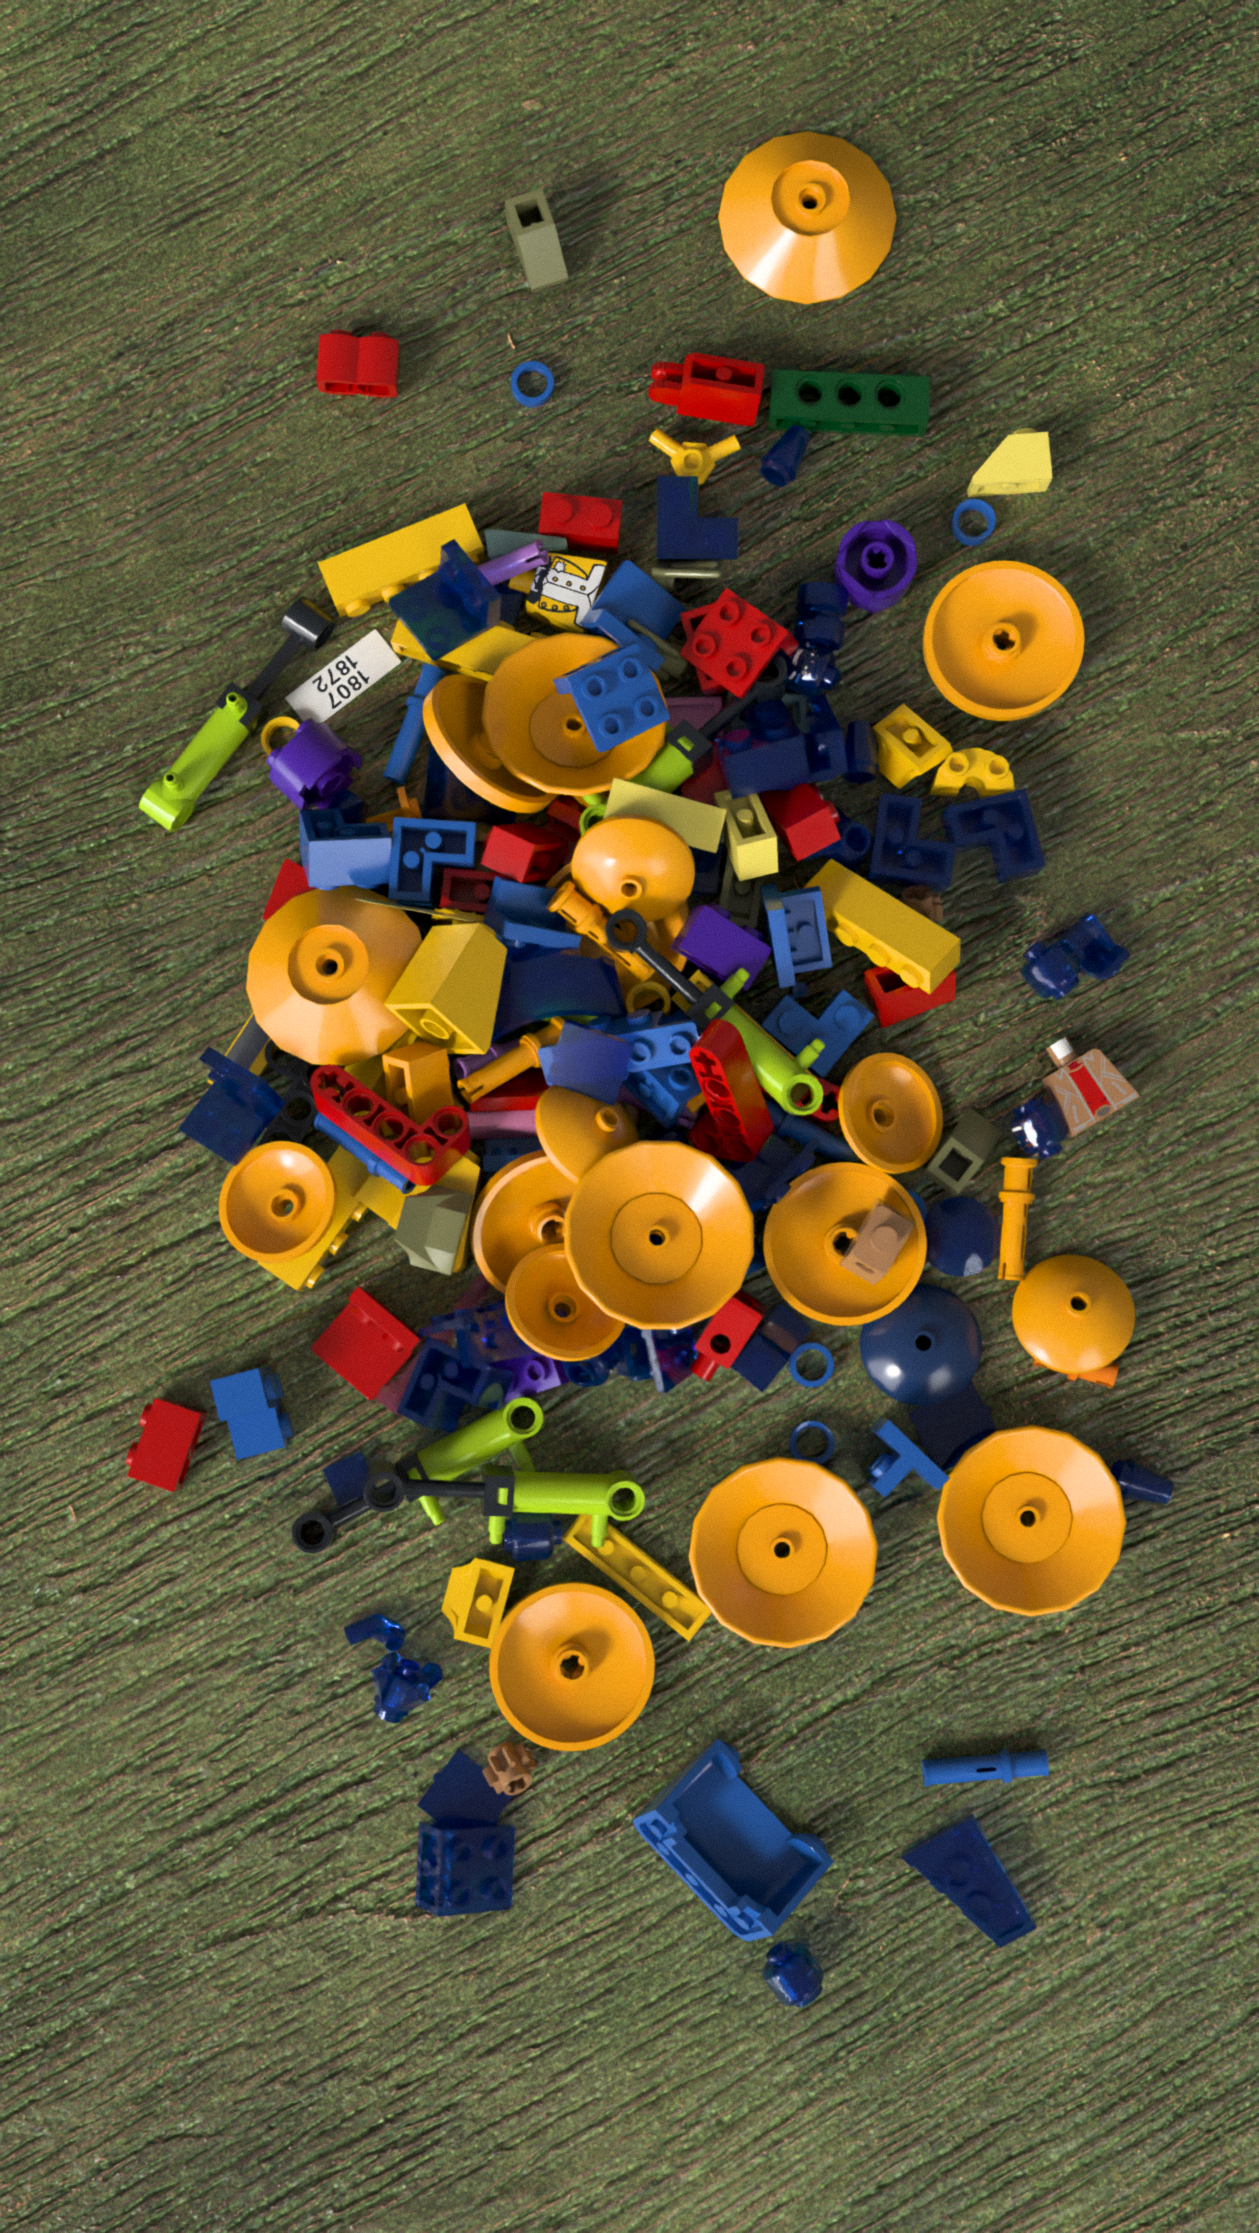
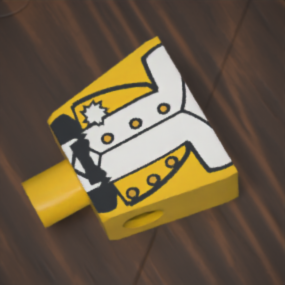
M548 552V564L539 566L537 571L529 570L510 578L509 588L529 594L526 601V610L530 617L560 633L587 634L588 630L579 623L602 592L607 577V562Z

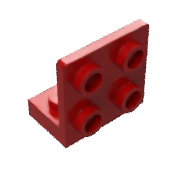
M725 588L683 646L680 655L738 698H744L777 651L780 650L791 657L799 643L788 630L731 590Z
M358 1286L349 1296V1304L313 1344L311 1350L368 1400H373L425 1339L368 1290Z

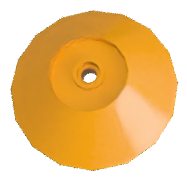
M808 131L774 137L745 155L725 183L718 215L724 249L743 278L773 298L802 304L842 298L869 281L890 252L897 219L890 185L870 156L842 138ZM810 201L813 202L816 205V207L813 209H807L803 206V203Z
M565 632L532 640L503 659L485 687L481 721L491 751L514 777L546 793L583 797L611 790L614 778L629 781L649 766L665 739L666 721L605 752H598L571 693L559 695L553 679L620 646L603 636ZM650 669L654 681L668 710V706L665 701L658 678ZM578 726L580 727V729L577 731H572L568 729V727Z
M339 886V888L334 890H321L317 888L293 897L265 922L249 953L246 990L257 1023L281 1050L311 1064L342 1066L355 1064L384 1053L410 1030L384 1003L423 940L418 926L401 908L355 900L371 898L390 902L387 897L358 886ZM331 962H336L338 965L336 972L326 974V966Z
M640 1140L605 1154L579 1180L565 1213V1254L579 1288L606 1315L639 1329H681L713 1316L741 1288L754 1255V1216L740 1183L712 1155L679 1141ZM653 1231L660 1232L664 1238L663 1244H652L649 1240V1234Z
M1037 1425L996 1431L964 1452L948 1475L950 1479L943 1486L937 1514L943 1555L962 1585L995 1609L1030 1617L1068 1610L1098 1591L1120 1558L1127 1524L1120 1485L1100 1454L1068 1432ZM1030 1510L1033 1513L1034 1519L1031 1524L1025 1526L1021 1523L1020 1516L1024 1511Z
M777 1456L743 1465L712 1488L693 1522L689 1561L698 1595L721 1625L755 1644L793 1648L826 1639L856 1616L874 1584L878 1543L868 1508L845 1479L814 1461ZM786 1542L789 1545V1552L786 1556L780 1557L774 1553V1547L777 1543Z

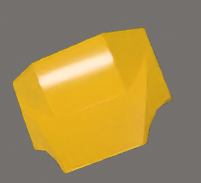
M904 703L872 727L879 744L875 768L898 789H901L913 778L922 775L954 753L950 742Z
M475 1557L469 1564L452 1568L441 1611L453 1626L454 1639L491 1649L494 1635L502 1621L515 1571L514 1566Z

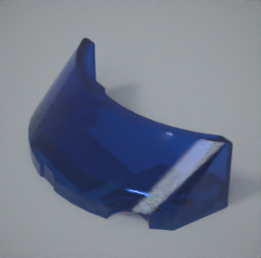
M573 948L538 949L521 955H513L505 959L491 1043L520 1026L556 1016H610L612 1020L627 1016L614 960L603 955L597 959L580 956L579 949Z

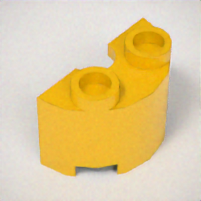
M981 748L962 749L950 754L938 769L932 780L929 795L956 797L962 787L971 786L978 791L981 799L1008 800L1015 791L1013 774L1009 769L1007 760L992 751Z

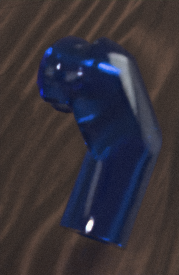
M381 1613L370 1615L344 1627L346 1637L351 1646L372 1637L385 1644L387 1650L396 1651L405 1642L406 1633L403 1626Z

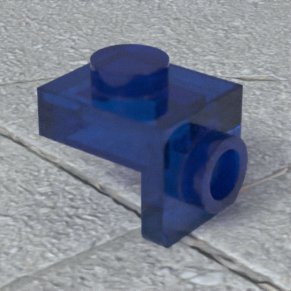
M1090 913L1084 914L1058 939L1062 946H1066L1064 947L1067 951L1068 949L1071 952H1068L1069 955L1072 954L1071 958L1077 959V966L1083 974L1100 981H1104L1106 978L1112 977L1119 972L1122 963L1131 955L1125 947L1115 944L1095 915Z

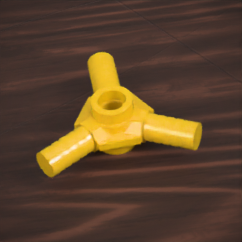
M659 428L652 433L649 439L650 443L672 458L671 464L679 482L683 483L680 513L696 515L699 485H703L716 466L715 462L741 450L735 434L707 447V444L683 442L679 444Z

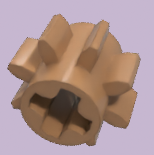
M909 886L903 890L902 899H897L932 922L943 921L942 903H940V894H932V890L927 886Z
M506 1742L490 1751L487 1757L490 1766L483 1769L482 1772L489 1786L494 1787L497 1794L504 1791L507 1795H516L525 1791L531 1785L532 1776L529 1771L536 1769L537 1764L530 1751H526L523 1744H519L516 1747L514 1743Z

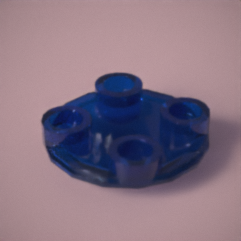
M959 1196L944 1199L928 1211L924 1221L927 1239L926 1257L932 1267L947 1275L964 1277L977 1274L991 1264L998 1253L1001 1235L998 1221L988 1207L976 1199Z

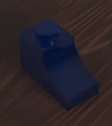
M779 1303L742 1348L731 1368L763 1393L812 1328Z

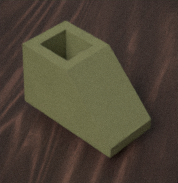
M542 188L504 200L507 224L531 292L533 293L569 281L555 224Z
M969 1108L921 1172L952 1196L960 1194L985 1161L1002 1131Z

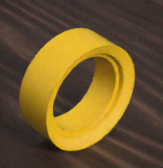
M277 717L265 725L261 734V743L268 756L273 751L270 747L272 733L280 727H290L296 731L300 726L296 720L290 717Z
M653 981L638 983L629 991L626 997L628 1014L635 1011L634 1004L638 998L646 994H654L663 1000L664 1007L662 1011L664 1010L666 1018L670 1016L672 1009L670 995L663 985Z

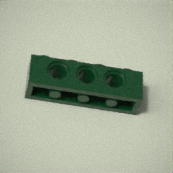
M784 366L779 370L772 369L769 390L768 430L924 437L929 423L930 377L920 376L919 373L914 371H904L897 375H884L873 369L861 370L858 373H842L837 368H823L818 372L803 371L797 366ZM803 393H813L818 397L819 401L806 403L800 398V395ZM850 394L858 400V403L846 405L840 401L839 397ZM883 396H890L896 400L897 405L886 407L878 399Z

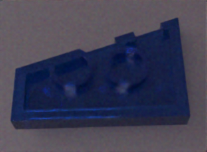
M973 1814L901 1853V1858L908 1865L914 1866L929 1880V1884L940 1894H945L962 1910V1914L1000 1948L1037 1929L1033 1916Z

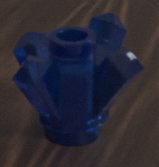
M834 805L840 817V821L835 825L841 839L804 859L808 860L823 856L828 860H835L856 873L861 857H864L871 846V833L865 825L855 820H850Z
M396 1652L387 1653L382 1657L381 1666L371 1670L376 1694L373 1699L375 1701L373 1710L378 1717L387 1722H402L411 1710L431 1700L429 1690L443 1679L441 1666L429 1662L421 1668L414 1660L402 1658Z

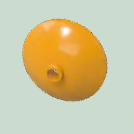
M636 814L609 817L590 827L582 835L575 847L571 867L577 891L591 904L597 903L601 906V910H603L602 915L610 918L618 910L629 909L639 913L645 920V923L663 919L678 910L689 897L695 878L694 857L684 838L666 823L652 817ZM633 883L636 885V887H630L625 884ZM626 920L620 921V922H625V923H631V922L626 921Z
M886 1052L868 1056L857 1062L849 1070L841 1085L838 1111L842 1131L857 1156L872 1168L892 1174L908 1172L925 1164L934 1154L940 1142L943 1128V1113L936 1088L924 1070L915 1062L902 1055Z
M587 1081L572 1083L556 1082L538 1100L535 1111V1125L540 1143L555 1167L575 1184H578L579 1180L605 1154L640 1141L636 1126L627 1110L613 1095L597 1085Z
M275 1141L252 1149L232 1167L221 1189L219 1218L224 1234L239 1252L259 1262L270 1264L285 1263L305 1255L323 1239L332 1224L337 1206V1188L334 1176L327 1163L317 1153L295 1142ZM289 1203H293V1210L285 1215L286 1206Z
M565 1243L550 1244L533 1250L519 1261L511 1273L505 1292L508 1318L518 1336L538 1353L562 1361L586 1360L606 1351L621 1334L625 1322L606 1315L579 1288L565 1254ZM555 1309L564 1310L567 1317H559L555 1313Z
M1060 1255L1038 1263L1026 1273L1024 1280L1019 1283L1013 1298L1012 1322L1020 1343L1035 1360L1059 1372L1083 1374L1106 1367L1122 1354L1133 1334L1135 1308L1127 1286L1111 1268L1089 1257ZM1071 1301H1081L1085 1309L1082 1311L1073 1309Z

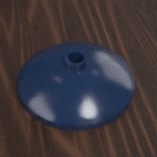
M916 1284L909 1296L892 1312L877 1320L863 1324L860 1334V1354L868 1376L883 1393L905 1404L926 1406L941 1403L954 1397L969 1384L980 1363L982 1338L974 1314L958 1296L935 1285ZM918 1336H926L930 1340V1348L927 1351H920L916 1347L915 1341Z

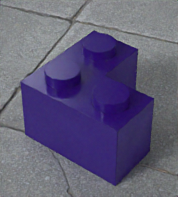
M710 903L709 906H694L670 948L696 964L693 970L697 971L699 969L711 981L717 982L721 986L732 974H735L740 968H744L750 974V977L739 991H748L772 950L771 947L762 942L765 936L748 925H743L742 928L729 921L731 914L714 903Z

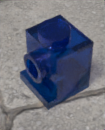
M625 1323L621 1334L611 1345L617 1374L628 1377L631 1382L650 1379L653 1377V1371L666 1368L659 1330L639 1329ZM631 1343H635L637 1346V1351L633 1356L630 1349Z

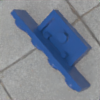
M640 1009L629 1013L624 1018L613 1020L610 1016L594 1018L586 1024L578 1039L542 1045L538 1050V1055L546 1083L552 1086L556 1082L572 1083L690 1063V1049L701 1035L695 1019L667 1023L664 1010L651 1013L649 1009Z

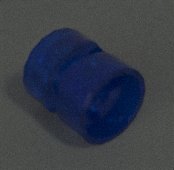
M810 582L798 586L796 611L801 617L795 619L793 637L799 643L798 648H806L809 651L814 650L817 652H832L843 648L846 624L840 618L846 616L848 591L846 588L824 582Z

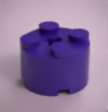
M882 519V521L870 522L867 520L853 526L844 535L840 543L834 565L833 578L840 594L850 604L871 613L880 612L898 603L907 593L916 572L917 554L914 540L905 528L891 520ZM877 562L882 564V568L876 567L874 569L869 566V564L874 565Z
M309 718L300 724L296 730V736L285 747L279 746L270 753L266 761L271 767L269 778L300 810H309L316 806L319 809H327L351 786L354 780L349 774L354 766L360 770L362 759L326 723H317L314 719Z

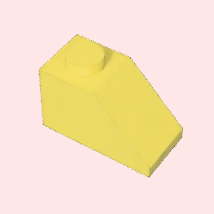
M1025 428L1013 432L1012 435H1008L973 475L967 489L968 498L1045 492L1052 480L1048 432L1036 433L1035 429Z
M753 784L714 793L716 807L727 810L722 833L728 856L739 881L779 872L777 836Z

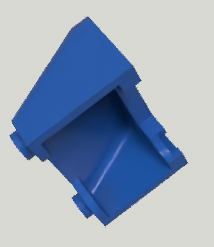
M716 1739L634 1818L633 1823L640 1835L732 1933L745 1941H752L773 1936L832 1865L834 1860L826 1853L827 1848L816 1835L812 1833L807 1835L803 1833L792 1834L737 1776L742 1770L739 1762L741 1757L738 1751L729 1743Z

